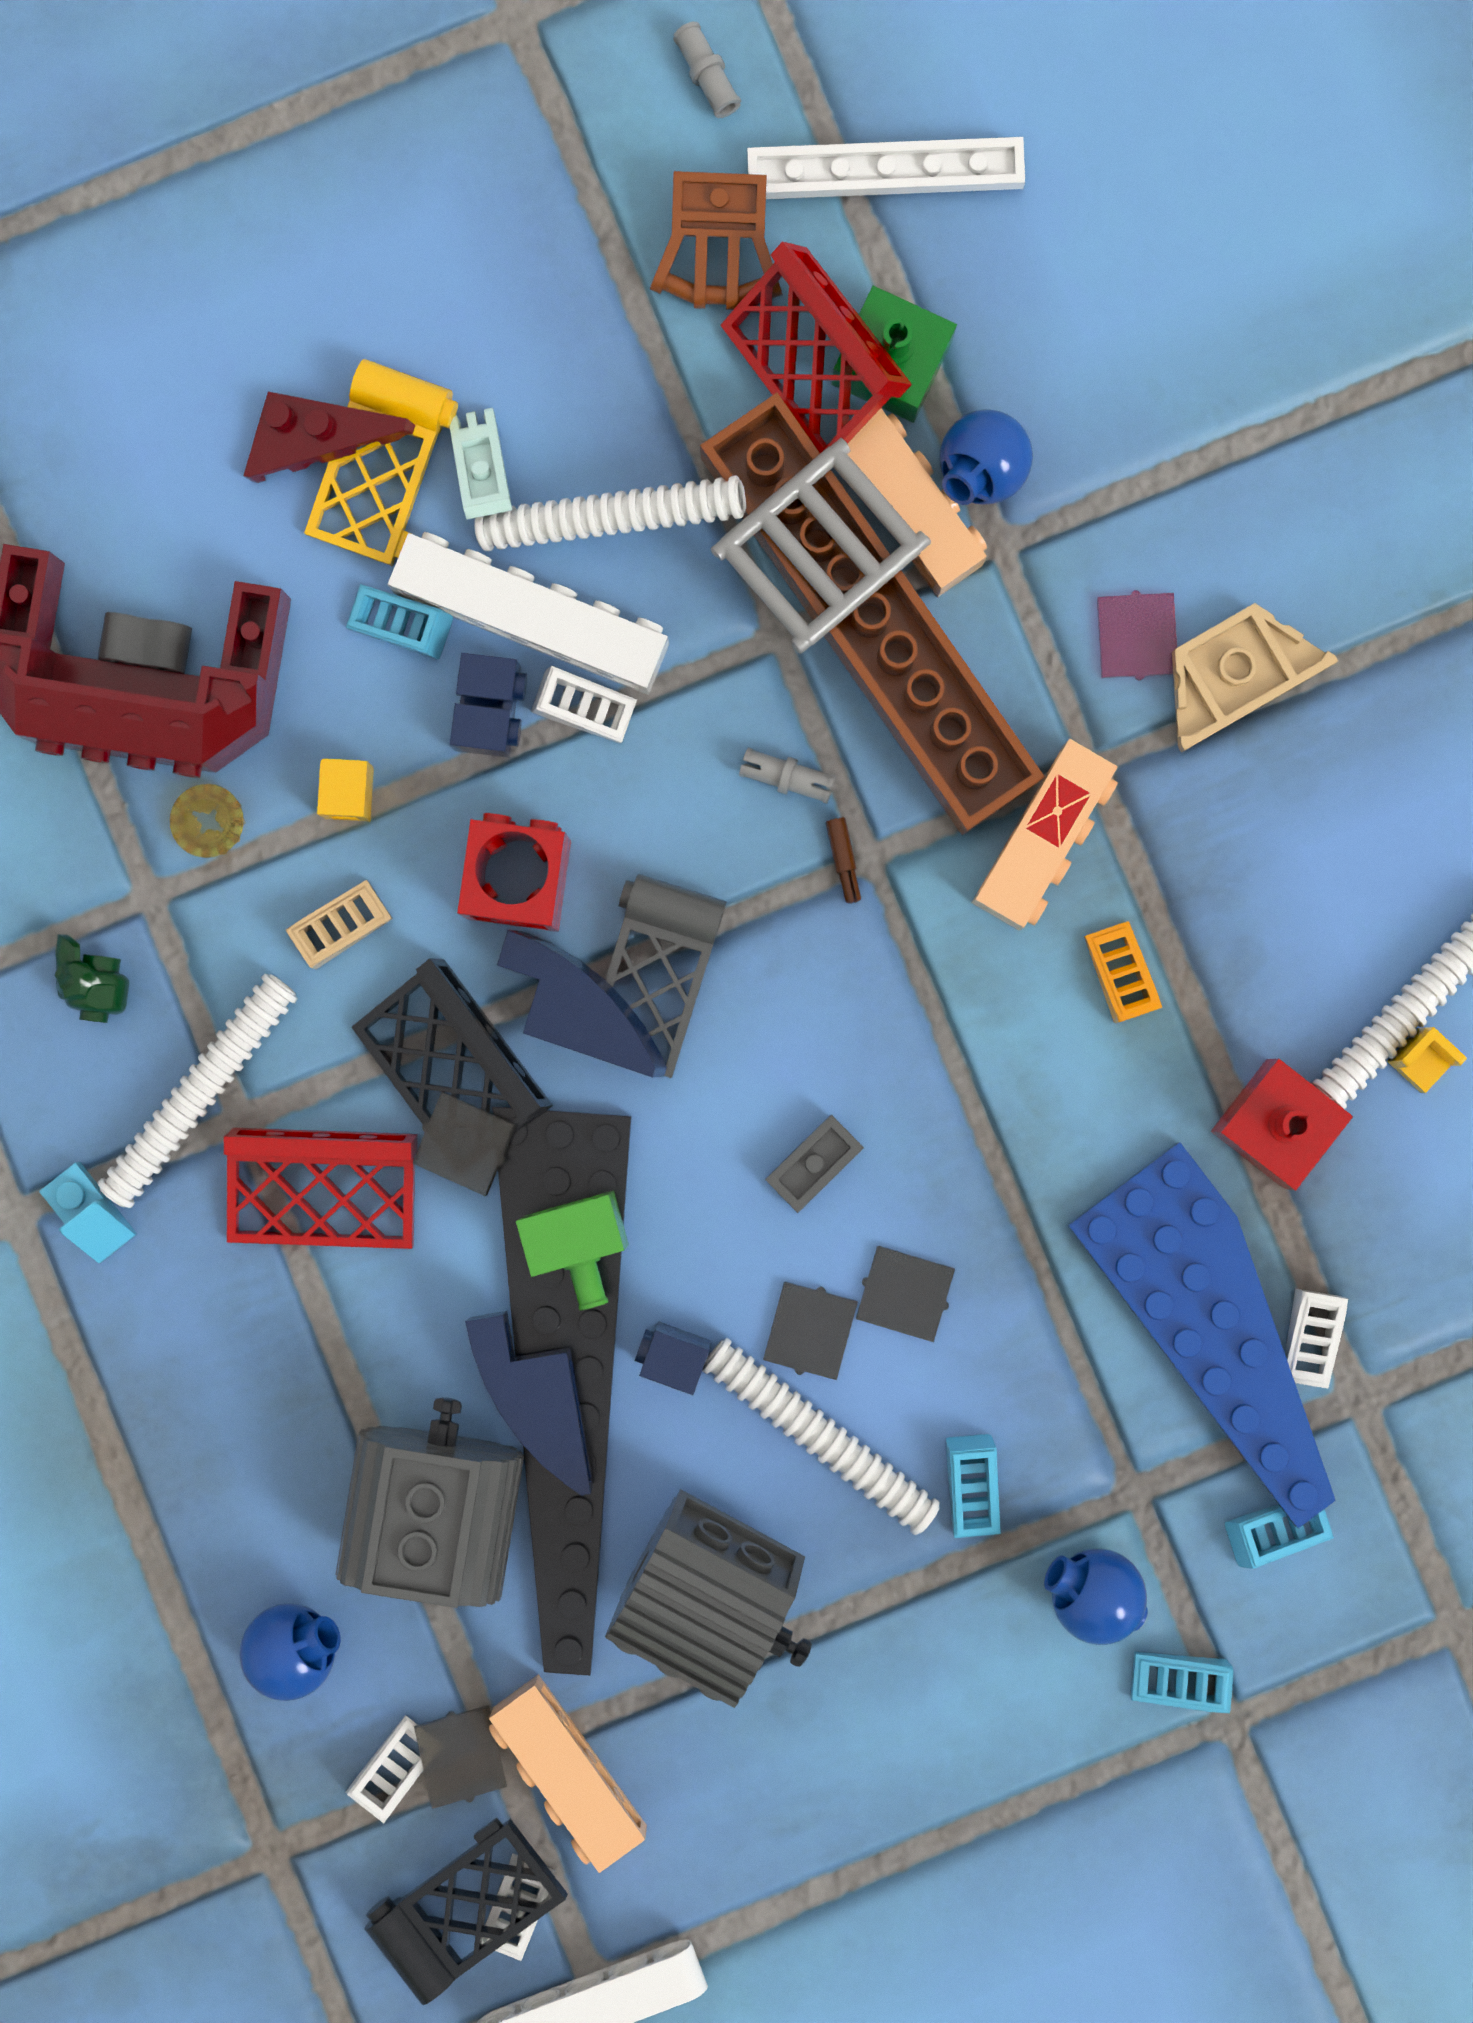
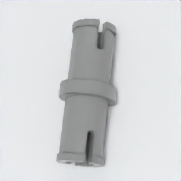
M689 22L681 26L674 33L673 40L680 48L691 69L689 76L693 84L701 87L717 118L731 115L740 107L741 99L737 96L724 72L725 63L722 57L714 54L698 22Z
M747 748L743 760L760 765L761 768L748 764L741 765L740 777H747L778 787V792L786 795L788 791H792L823 801V803H828L832 791L817 787L814 783L832 788L834 787L836 775H830L798 765V759L792 757L783 760L754 751L752 748Z

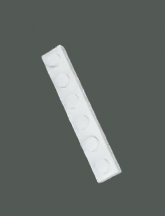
M1023 137L747 148L748 174L767 175L766 199L1023 189L1025 185Z

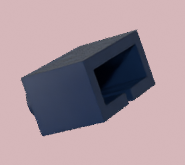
M461 653L456 695L461 696L460 704L455 703L450 738V746L454 751L510 758L511 746H519L522 721L515 718L517 700H525L527 673H520L521 666L517 659Z
M658 1322L655 1332L645 1330L634 1360L643 1364L639 1376L694 1395L710 1350L711 1340Z

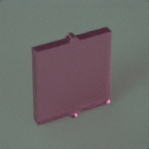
M1134 590L1130 595L1098 597L1101 678L1135 676L1136 680L1141 681L1145 676L1172 675V651L1177 648L1174 593L1140 594L1138 590Z

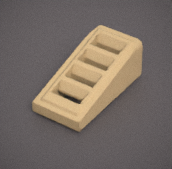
M365 880L287 928L286 932L309 967L318 969L393 918L368 880ZM359 897L363 899L374 916L368 922L353 902ZM344 907L358 926L352 932L338 913ZM328 918L342 937L337 941L333 940L322 923ZM311 929H314L325 946L319 952L306 934Z

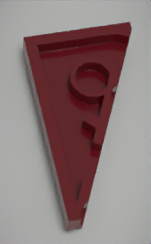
M268 391L243 476L252 482L260 483L266 481L265 475L285 469H289L292 472L303 470L315 462L326 463L355 454L357 447L377 441L382 445L398 441L407 434H413L415 424L406 418Z

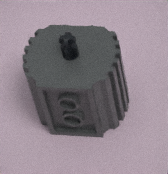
M447 1397L435 1399L433 1409L441 1412L440 1419L431 1420L429 1431L388 1426L361 1429L358 1433L335 1574L336 1579L340 1580V1583L344 1586L355 1587L365 1594L458 1608V1606L483 1607L486 1604L492 1605L495 1601L501 1600L524 1454L512 1446L457 1436L459 1424L451 1421L452 1414L461 1413L462 1404L456 1399Z
M680 1489L664 1513L663 1518L660 1520L620 1597L605 1637L613 1642L621 1651L637 1655L656 1665L665 1675L674 1678L678 1677L698 1688L706 1697L716 1701L720 1700L735 1708L739 1699L744 1696L748 1686L753 1682L768 1652L778 1657L783 1655L785 1651L792 1654L790 1663L796 1667H800L805 1663L812 1647L811 1642L805 1638H802L798 1643L791 1641L793 1632L783 1627L786 1615L796 1597L805 1556Z

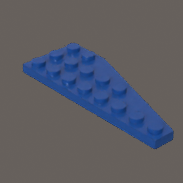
M1178 1142L1067 1226L1287 1517L1299 1529L1336 1501L1238 1217L1181 1142Z

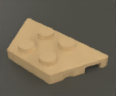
M1256 603L1229 617L1172 651L1179 750L1182 753L1336 664L1338 659L1331 652H1323L1302 638L1304 635L1290 625H1283L1276 621L1273 614Z

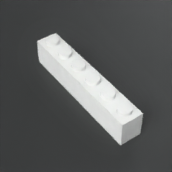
M423 532L420 538L408 533L388 582V586L394 594L442 609L456 619L649 695L669 646L668 636L661 634L663 627L644 618H637L636 623L619 617V609L601 601L595 600L593 606L576 600L578 594L562 585L552 583L550 589L533 583L535 577L522 569L509 566L506 572L490 565L492 559L477 551L466 549L463 555L448 549L449 542L434 534Z

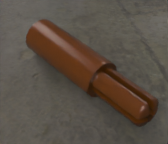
M845 817L826 821L825 824L836 872L840 875L845 902L850 904L856 903L861 900V895L855 873L857 867Z

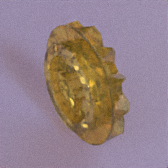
M201 784L193 786L184 791L172 807L170 813L172 835L177 844L191 855L207 859L225 855L236 843L240 842L243 826L246 824L241 808L242 804L231 792L218 785ZM213 809H216L215 820L220 823L219 826L224 828V830L220 832L207 829L202 834L200 832L202 824L197 820L198 817L192 814L193 810L198 813L210 814Z

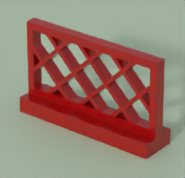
M782 241L770 255L775 261L720 326L772 395L775 393L780 395L819 453H822L839 438H843L848 444L891 397L900 398L912 384L808 248ZM783 277L789 285L788 306H772L773 286ZM750 313H760L758 340H748L739 328V325ZM771 313H787L786 340H770ZM799 313H810L815 319L814 340H797ZM769 346H785L784 374H774L768 367ZM797 347H813L812 374H795ZM825 347H836L842 354L840 375H823ZM852 369L857 375H852ZM795 380L811 381L810 408H799L795 403ZM823 381H840L838 409H821ZM851 381L863 382L873 395L860 410L850 409ZM804 414H809V420ZM821 415H838L837 435L826 444L820 436ZM849 415H854L849 421Z
M232 1128L224 1136V1155H227V1243L412 1249L414 1246L415 1155L417 1153L418 1134ZM239 1161L257 1162L268 1173L269 1177L252 1191L239 1178ZM269 1162H277L283 1164L277 1169H275ZM290 1163H303L316 1177L300 1193L280 1174ZM316 1164L330 1165L322 1171ZM337 1165H350L362 1178L346 1195L326 1176ZM361 1165L376 1167L368 1173ZM384 1166L404 1167V1185L392 1196L373 1178ZM272 1180L292 1198L276 1215L257 1196ZM319 1181L339 1200L323 1216L303 1198ZM366 1183L385 1201L369 1218L349 1199ZM239 1191L246 1197L240 1204ZM402 1194L403 1208L396 1202ZM249 1202L269 1220L259 1231H239V1211ZM296 1203L315 1222L305 1233L292 1232L280 1220ZM342 1205L361 1223L352 1234H339L326 1221ZM390 1207L403 1220V1236H385L372 1222ZM274 1225L280 1232L266 1231ZM320 1227L326 1234L313 1232ZM366 1228L372 1235L359 1234Z

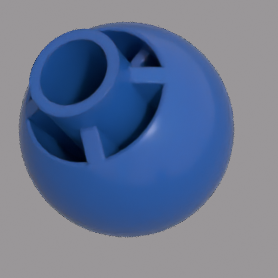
M991 409L973 411L958 419L945 434L939 454L940 468L943 475L942 487L946 495L961 505H968L970 503L981 505L995 504L1013 496L1026 482L1033 461L1031 441L1023 426L1010 415Z
M1093 1548L1081 1551L1070 1559L1061 1555L1051 1563L1046 1572L1044 1586L1046 1590L1052 1593L1053 1607L1058 1620L1072 1636L1083 1642L1094 1645H1108L1119 1642L1140 1629L1147 1618V1591L1142 1575L1129 1559L1115 1551Z
M280 1604L270 1607L257 1615L244 1632L239 1652L243 1674L256 1691L268 1698L280 1701L303 1698L318 1689L328 1677L333 1667L335 1652L339 1649L341 1643L339 1629L331 1618L321 1616L313 1609L303 1605Z

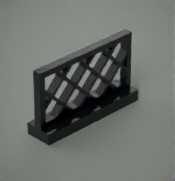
M429 958L416 969V975L351 1028L458 1174L461 1175L466 1173L533 1118L540 1117L553 1105L444 959ZM420 986L431 998L429 1018L407 1015L409 995ZM398 1005V1013H397V1014H395V1013H388V1012H390L394 1007H396V1006ZM439 1011L442 1013L446 1020L438 1019ZM382 1017L397 1019L394 1046L379 1044L369 1030ZM406 1021L428 1023L425 1050L403 1047ZM437 1025L451 1026L458 1035L456 1054L434 1052ZM466 1047L474 1057L465 1056ZM385 1051L393 1052L392 1060L389 1058ZM402 1053L424 1056L421 1083L406 1081L400 1073ZM433 1057L455 1060L452 1087L430 1084ZM464 1061L479 1063L485 1071L483 1091L461 1088ZM493 1083L501 1094L492 1093ZM412 1088L420 1089L419 1097ZM429 1090L451 1093L448 1119L433 1118L428 1111ZM460 1094L482 1097L479 1124L457 1121ZM491 1098L506 1100L518 1117L505 1127L488 1125ZM439 1125L447 1126L446 1134ZM456 1127L478 1130L476 1150L465 1159L454 1146ZM487 1131L496 1132L493 1137L486 1141Z

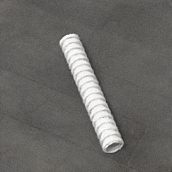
M735 475L730 476L726 482L724 478L720 477L716 478L714 483H711L708 479L702 480L700 485H697L694 481L687 482L685 487L680 483H675L671 489L666 485H660L657 491L652 487H646L643 493L638 489H631L629 495L625 491H617L614 497L608 492L603 493L601 498L595 494L589 495L587 500L582 496L574 498L573 502L568 498H563L559 504L555 500H548L545 506L541 502H534L532 507L528 504H520L518 509L512 506L511 511L475 518V534L484 551H492L494 546L502 550L506 549L508 544L513 548H517L522 542L526 546H532L535 540L539 544H546L549 539L555 543L560 542L562 537L565 540L571 541L576 538V535L581 539H587L590 533L594 537H601L604 531L607 535H615L617 530L624 534L629 533L631 528L641 532L645 529V526H648L650 530H656L659 524H662L664 528H671L673 522H676L678 526H685L689 520L695 525L699 524L701 519L708 523L714 522L715 517H719L721 521H726L730 515H733L735 519H741L746 510V496L742 481Z
M1473 914L1471 915V922H1464L1461 925L1462 932H1455L1451 936L1452 942L1444 943L1441 946L1442 953H1435L1431 957V965L1427 963L1421 967L1422 974H1415L1411 978L1412 985H1404L1401 988L1403 994L1401 996L1395 995L1391 999L1392 1006H1384L1381 1009L1383 1015L1381 1017L1375 1016L1372 1019L1373 1026L1371 1028L1365 1026L1362 1029L1363 1036L1361 1038L1355 1037L1352 1040L1353 1047L1351 1049L1345 1047L1342 1050L1343 1057L1341 1059L1335 1058L1332 1061L1334 1067L1331 1070L1325 1068L1322 1071L1323 1078L1321 1080L1315 1079L1312 1085L1345 1110L1347 1108L1345 1102L1348 1099L1354 1100L1357 1097L1355 1091L1357 1089L1364 1090L1367 1087L1365 1081L1368 1078L1374 1079L1377 1076L1375 1070L1377 1068L1384 1069L1387 1066L1386 1059L1388 1057L1394 1058L1397 1055L1395 1049L1397 1047L1404 1048L1407 1045L1406 1038H1413L1417 1034L1415 1028L1417 1026L1424 1027L1427 1024L1426 1017H1433L1437 1013L1435 1007L1437 1005L1444 1006L1447 1003L1446 996H1453L1457 992L1455 986L1457 984L1464 985L1467 982L1466 975H1473Z
M264 974L261 977L264 981L263 984L253 987L252 990L255 994L252 997L246 996L243 1000L246 1004L243 1009L237 1008L234 1011L235 1019H228L225 1022L227 1029L217 1032L218 1040L216 1043L209 1042L207 1045L208 1053H201L198 1056L200 1063L190 1066L189 1071L191 1074L188 1077L182 1076L180 1088L174 1087L171 1090L172 1098L162 1101L164 1108L161 1111H154L152 1114L154 1120L152 1122L146 1121L143 1125L144 1133H137L134 1136L136 1143L134 1145L128 1144L125 1148L127 1154L125 1156L120 1155L116 1159L118 1164L116 1168L110 1167L107 1170L108 1178H101L98 1181L100 1191L107 1198L121 1207H133L135 1204L133 1198L135 1196L139 1197L144 1193L142 1187L144 1184L150 1185L152 1183L151 1175L153 1173H160L162 1161L168 1162L171 1159L170 1151H177L180 1148L178 1141L188 1138L189 1133L187 1130L190 1127L196 1128L198 1116L204 1117L207 1114L206 1106L216 1103L214 1096L217 1093H224L226 1089L223 1085L226 1082L231 1083L235 1079L232 1075L234 1071H241L244 1068L242 1061L252 1058L253 1055L250 1051L253 1048L259 1049L262 1045L259 1040L262 1036L268 1037L271 1034L269 1030L271 1025L277 1026L280 1021L277 1017L280 1014H287L289 1009L286 1006L289 1002L295 1003L298 998L296 993L272 974Z
M726 1338L717 1344L707 1357L702 1372L705 1374L711 1372L715 1375V1382L720 1383L723 1381L726 1383L725 1389L728 1392L735 1390L738 1393L737 1399L740 1401L746 1399L750 1402L748 1405L750 1409L758 1408L761 1410L760 1416L763 1419L770 1417L773 1420L772 1426L775 1428L781 1426L784 1428L783 1434L789 1437L792 1434L796 1437L794 1442L798 1446L805 1444L807 1446V1453L811 1455L815 1452L819 1455L818 1461L823 1464L827 1461L830 1464L829 1469L833 1473L837 1470L842 1473V1480L845 1482L849 1479L853 1481L852 1487L855 1490L862 1488L865 1491L864 1497L867 1499L873 1497L876 1499L875 1504L877 1507L882 1508L885 1506L888 1508L887 1514L890 1517L897 1515L899 1517L898 1522L902 1526L910 1525V1532L912 1534L922 1533L930 1525L939 1511L940 1502L936 1498L929 1500L927 1498V1491L924 1489L916 1490L917 1485L914 1481L906 1482L904 1480L905 1475L901 1471L897 1473L892 1471V1464L889 1462L885 1465L881 1463L882 1457L877 1453L872 1456L869 1453L870 1447L866 1444L862 1447L859 1446L857 1437L852 1436L849 1438L846 1436L847 1430L844 1427L837 1429L834 1426L835 1420L823 1418L824 1412L822 1410L814 1411L811 1409L812 1403L809 1400L802 1402L800 1400V1393L795 1391L792 1394L788 1391L789 1385L784 1382L780 1385L776 1382L778 1377L774 1373L770 1376L765 1373V1366L761 1364L757 1367L753 1364L755 1359L752 1356L745 1358L741 1355L743 1349L740 1347L732 1348L730 1346V1339Z

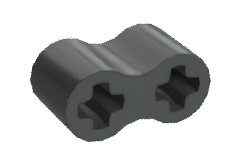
M106 612L98 660L185 674L192 628L171 621Z

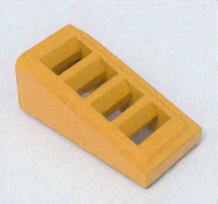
M1129 921L1084 936L1114 1023L1163 1008ZM1123 937L1126 946L1102 954L1099 945ZM1129 955L1131 964L1109 971L1106 962ZM1135 972L1138 981L1116 988L1114 979ZM1139 990L1142 991L1144 999L1123 1006L1120 997Z

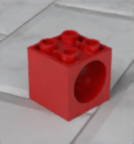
M483 813V821L470 819L457 914L468 920L559 932L571 840L567 834L562 831V828L558 827V823L545 820L530 819V825L526 827L516 825V822L511 821L512 817L501 814ZM527 841L534 843L532 847L544 863L548 861V874L542 889L537 888L526 898V902L505 904L496 901L495 899L499 896L489 882L486 883L485 881L486 866L490 857L506 848L507 843Z

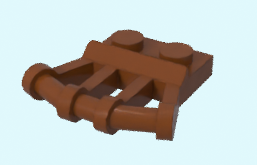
M674 171L672 235L650 290L658 294L666 291L694 304V308L706 309V304L726 305V310H734L760 280L758 278L739 285L740 239H752L763 274L773 265L764 239L767 175ZM685 236L696 237L694 283L670 273ZM708 237L728 238L727 286L706 285ZM779 281L773 286L772 299L783 295Z

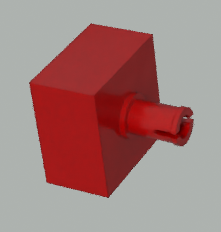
M1279 1058L1266 1059L1211 1132L1282 1188L1296 1191L1353 1116Z

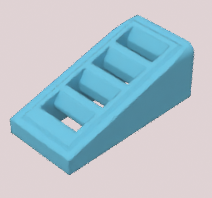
M360 584L346 628L407 650L439 659L453 622V616L442 609ZM377 600L381 603L374 624L370 626L367 625L374 601ZM393 606H395L397 610L390 631H386L388 619ZM411 612L415 613L409 635L405 637L403 634Z
M980 1434L946 1438L954 1538L1001 1534L997 1448L992 1436ZM985 1472V1478L961 1479V1474ZM986 1492L987 1497L962 1499V1494ZM988 1510V1516L963 1518V1512Z
M1279 1505L1225 1522V1528L1237 1564L1240 1567L1254 1569L1333 1539L1334 1536L1325 1509L1309 1520L1312 1533L1307 1535L1304 1526L1298 1529L1288 1518L1294 1537L1291 1540L1288 1538L1282 1519L1287 1515ZM1267 1523L1270 1525L1276 1543L1272 1546L1264 1526Z
M1134 1652L1131 1687L1132 1701L1230 1714L1233 1666L1227 1659ZM1150 1666L1158 1667L1156 1690H1148ZM1169 1668L1177 1669L1175 1692L1167 1691ZM1189 1671L1196 1672L1195 1694L1187 1693ZM1208 1674L1216 1675L1214 1695H1207Z

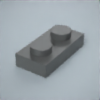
M830 1115L765 1180L798 1213L864 1147Z

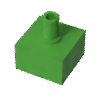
M614 1190L528 1214L516 1220L531 1277L564 1268V1270H569L579 1303V1311L608 1303L596 1261L601 1260L600 1257L625 1251L629 1245Z

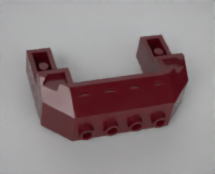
M3 544L0 560V714L15 735L36 744V752L63 756L64 749L82 751L81 759L108 764L110 756L126 758V766L155 771L156 763L173 766V774L200 778L201 771L218 772L269 735L291 598L281 588L239 581L234 582L220 668L202 665L200 676L58 654L50 650L65 563L50 551Z

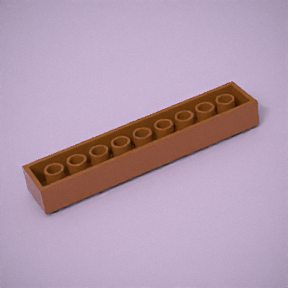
M775 393L700 445L701 460L714 479L722 477L726 482L730 476L736 475L742 481L746 496V510L742 519L748 516L820 454L778 393ZM832 470L812 485L879 563L890 555ZM798 498L777 515L780 521L843 594L865 577ZM760 529L754 537L811 619L814 620L829 605L767 533ZM902 571L898 572L824 636L962 836L1030 790L1045 777Z

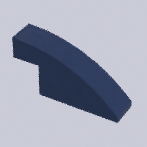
M507 930L497 966L539 979L523 1034L652 1078L665 1075L667 1066L646 1027L628 1003L603 977L578 958L548 941L523 931Z
M507 1311L473 1316L467 1319L465 1324L475 1362L483 1383L504 1421L520 1443L544 1468L581 1496L591 1494L593 1480L570 1347L515 1357Z

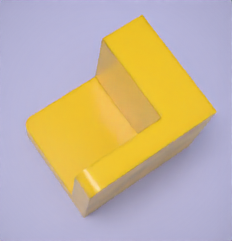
M322 759L320 761L317 814L324 819L371 822L374 767L368 761Z
M1435 1027L1418 1028L1417 1034L1413 1038L1409 1037L1406 1040L1407 1045L1404 1048H1399L1397 1055L1394 1058H1390L1387 1062L1420 1093H1426L1451 1066H1461L1467 1060V1057Z

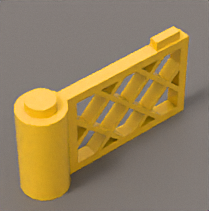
M363 359L354 374L347 407L408 419L415 424L413 434L407 435L423 440L417 458L401 465L391 443L382 445L377 441L360 449L356 448L355 454L329 461L304 534L393 566L394 560L399 557L409 533L405 529L437 436L443 427L450 428L449 426L457 413L458 402L452 400V390ZM385 446L395 469L372 479L362 456ZM356 460L366 483L342 493L336 480L339 468ZM413 469L410 481H408L405 472ZM399 475L406 489L403 501L386 509L376 486ZM333 488L337 497L329 500ZM370 489L380 512L357 523L347 500ZM341 504L351 526L336 534L320 530L319 526L324 512ZM398 512L395 524L393 525L389 516ZM383 519L391 534L385 553L368 547L360 531ZM355 533L359 544L347 540L345 537Z

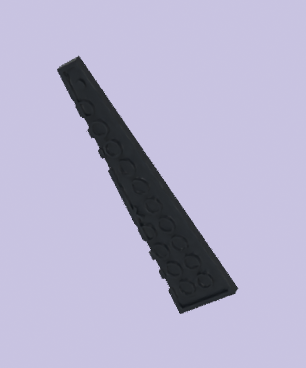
M492 1107L494 1126L505 1127L518 1117L512 1108ZM547 1110L540 1117L533 1118L496 1148L515 1357L570 1347L593 1480L591 1494L581 1496L544 1468L523 1446L543 1669L546 1673L590 1676L592 1671L622 1251L600 1257L601 1260L596 1261L608 1303L579 1311V1303L569 1270L562 1268L531 1277L516 1220L528 1214L614 1190L624 1225L632 1116Z

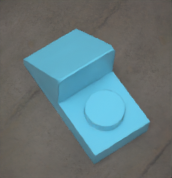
M75 1162L39 1191L63 1221L64 1225L59 1228L61 1234L97 1263L103 1262L137 1235L112 1201L100 1191L97 1182L81 1162Z

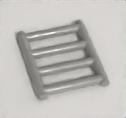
M839 438L834 444L827 447L711 547L712 554L721 561L726 558L794 637L791 643L799 654H802L819 641L931 544L930 538L922 531L915 533L849 457L848 453L851 450L843 438ZM833 467L901 545L881 563L874 558L812 486ZM797 498L865 575L845 594L842 593L777 517L780 512ZM760 529L767 533L829 605L811 623L807 624L742 549L741 546Z

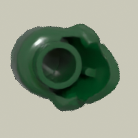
M58 934L55 949L56 972L54 975L56 977L58 996L65 1000L68 1007L80 1011L79 1020L108 1023L109 1014L118 1015L123 1013L127 1006L129 980L125 975L119 973L121 959L83 954L81 961L80 944L67 934Z

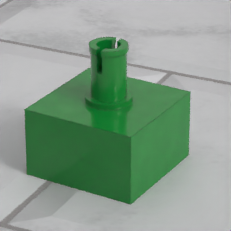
M872 285L859 316L912 384L900 398L891 397L882 406V409L914 423L953 341L957 324ZM840 354L833 368V375H840L842 354ZM852 369V375H857ZM832 381L831 385L839 388L840 381ZM851 381L852 395L868 401L873 396L863 382Z

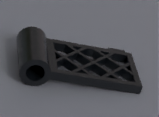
M495 1818L474 1834L473 1837L477 1841L474 1846L404 1897H399L392 1901L389 1896H386L366 1914L370 1921L364 1930L421 2005L428 2004L437 1998L455 1979L566 1900L568 1895L566 1890L511 1818L504 1824L498 1818ZM505 1837L518 1852L517 1866L491 1862L493 1846ZM485 1853L484 1860L476 1859ZM524 1862L528 1865L529 1868L524 1867ZM463 1868L482 1871L481 1891L476 1892L456 1888L457 1872ZM490 1873L515 1877L513 1898L488 1894ZM449 1879V1881H448V1887L441 1885L442 1883H444L446 1880ZM522 1879L540 1881L550 1896L540 1903L521 1900ZM426 1895L447 1898L445 1917L428 1916L418 1901ZM454 1899L479 1904L477 1924L452 1920ZM486 1905L512 1909L510 1925L504 1929L484 1926ZM519 1911L526 1912L518 1918ZM450 1932L475 1935L474 1951L461 1959L449 1944ZM483 1937L490 1938L482 1944Z

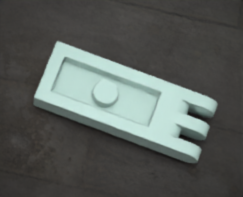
M484 409L485 423L478 425L475 411L466 413L468 427L461 428L460 420L455 415L449 427L466 519L511 511L512 505L494 409Z

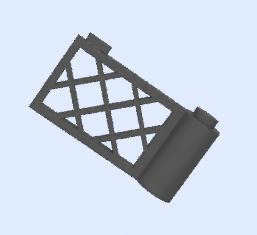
M638 874L635 882L626 880L618 906L625 908L626 911L605 980L614 987L615 981L630 973L633 974L644 998L629 1006L634 1009L645 1002L648 1003L659 1024L658 1027L649 1031L650 1036L663 1031L671 1046L664 1076L672 1078L727 901ZM631 930L648 935L658 953L634 965L626 950ZM658 939L674 943V945L663 950ZM681 946L700 951L701 954L696 970L678 979L666 954ZM624 957L629 969L618 974L622 958ZM661 958L673 982L649 994L637 970ZM693 978L687 996L681 984ZM676 987L685 1006L681 1015L665 1023L653 998ZM679 1022L675 1038L673 1039L668 1027Z

